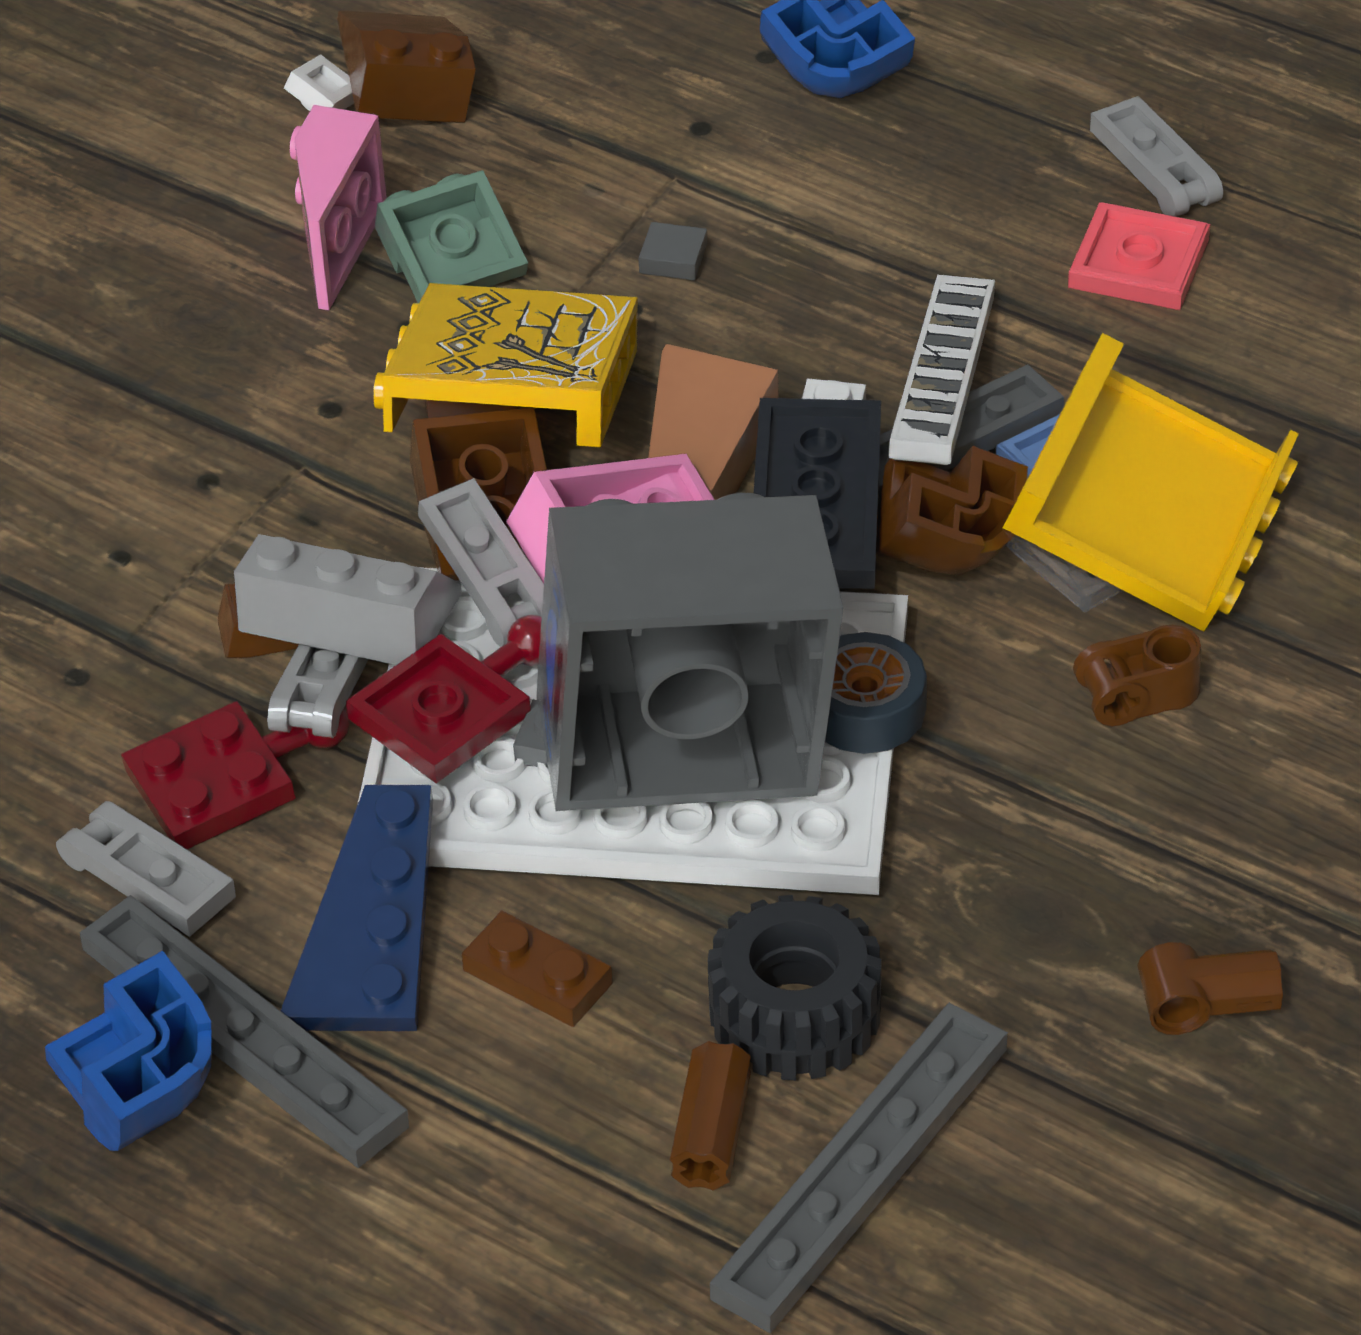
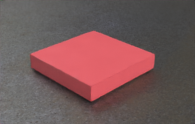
M1099 202L1069 270L1068 288L1181 310L1209 241L1210 224Z

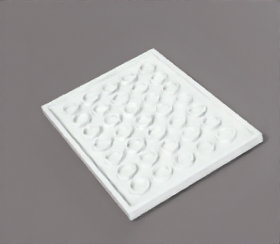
M424 568L438 572L437 568ZM459 580L456 582L461 584V595L437 636L440 634L444 635L481 662L502 646L497 645L493 640L484 616ZM839 591L844 608L840 636L871 632L889 635L905 643L908 595ZM517 592L504 597L510 608L523 603ZM389 663L387 671H389L396 665ZM521 664L503 677L530 696V704L533 699L537 700L538 665L528 666ZM523 721L437 784L372 737L359 799L365 785H431L433 811L429 866L879 895L894 748L888 751L862 754L839 750L825 743L817 796L555 811L549 769L545 764L537 762L538 767L525 765L524 760L518 758L515 762L513 744Z

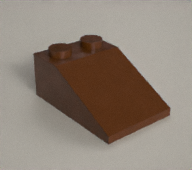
M339 10L337 20L356 112L378 115V118L465 123L476 70L469 39L465 33L442 16Z
M534 407L414 419L412 424L410 464L418 507L419 501L474 478L522 550L506 521L533 473L546 471ZM424 526L438 572L455 581H459L458 576Z

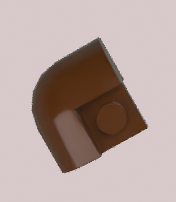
M975 446L970 448L951 473L923 462L893 460L890 458L884 467L880 511L877 517L876 553L928 572L962 575L988 563L1015 536V534L1004 529L1003 526L1027 480L1028 466Z

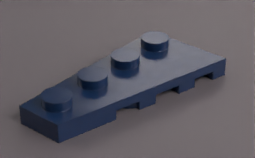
M431 785L364 786L280 1010L305 1031H417L433 811Z

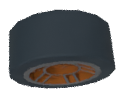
M871 632L841 635L839 638L825 743L839 750L867 754L888 751L907 742L922 727L926 712L927 675L922 659L908 644L889 635Z

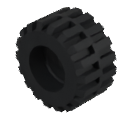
M793 895L778 896V902L768 904L763 899L750 904L751 912L748 914L741 911L734 913L728 918V929L719 928L713 937V949H710L708 953L709 1016L718 1044L734 1043L751 1056L750 1062L753 1063L754 1073L767 1077L771 1071L781 1073V1080L796 1081V1074L809 1073L811 1079L826 1076V1068L831 1066L840 1071L852 1064V1053L863 1055L871 1045V1036L877 1035L881 1012L880 947L876 937L869 936V926L860 917L849 919L848 908L838 903L831 907L824 906L823 898L808 896L806 901H794ZM787 984L812 986V988L803 990H785L777 987Z

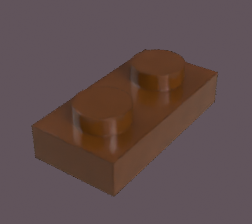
M502 910L462 952L463 971L573 1028L613 984L612 966Z

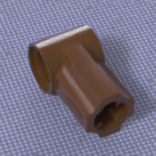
M1168 942L1147 950L1140 957L1137 965L1151 1025L1157 1031L1165 1034L1180 1035L1192 1032L1200 1028L1212 1015L1278 1010L1282 1006L1281 967L1277 952H1272L1271 949L1198 956L1197 952L1189 945Z

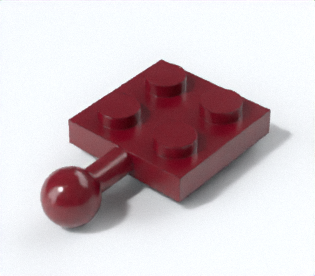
M527 615L517 619L508 631L507 643L481 662L444 635H438L346 700L348 719L437 784L522 722L526 714L531 711L530 696L503 677L521 664L528 666L539 665L542 617Z
M235 701L122 753L121 757L125 771L168 838L187 850L296 799L292 781L277 758L307 744L318 748H329L339 744L348 733L350 720L344 707L334 738L314 736L312 729L292 727L289 733L274 731L261 737L238 701Z

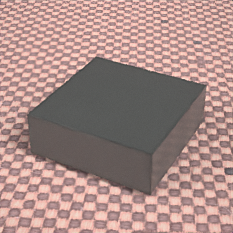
M651 222L639 255V273L695 280L707 247V229Z

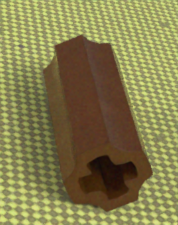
M707 1041L692 1050L670 1161L673 1164L671 1176L687 1188L703 1187L713 1191L730 1182L751 1071L748 1068L751 1056L734 1043L725 1045Z

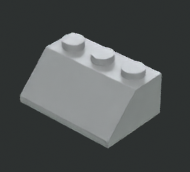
M258 534L234 570L239 631L394 665L399 664L437 636L461 595V584L437 571L410 566L403 562H390L352 554L340 549H328L290 541L283 537H270Z

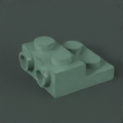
M483 170L468 175L453 174L443 178L434 186L415 192L409 190L399 191L377 204L375 229L396 273H404L417 303H420L429 283L490 287L526 275L528 261Z

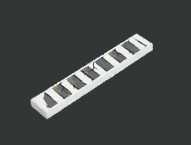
M937 275L891 433L889 458L943 465L951 464L994 300L995 280Z

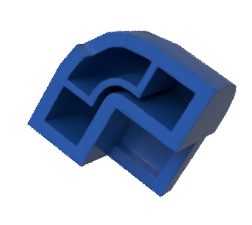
M780 0L761 11L759 30L762 40L789 74L813 94L842 98L864 91L908 66L913 57L915 37L884 0L869 8H866L861 0Z
M164 951L157 953L104 983L105 1013L45 1046L46 1061L82 1108L84 1125L98 1142L110 1151H119L177 1117L199 1096L211 1069V1020L200 998Z

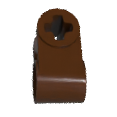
M1163 625L1151 631L1125 638L1097 642L1080 652L1073 665L1074 675L1078 683L1088 688L1093 697L1091 707L1096 720L1107 726H1119L1141 717L1168 710L1183 709L1190 706L1198 698L1200 692L1201 644L1199 637L1192 630L1184 626ZM1105 659L1110 661V664L1107 666L1104 662ZM1116 701L1118 707H1113L1111 703Z

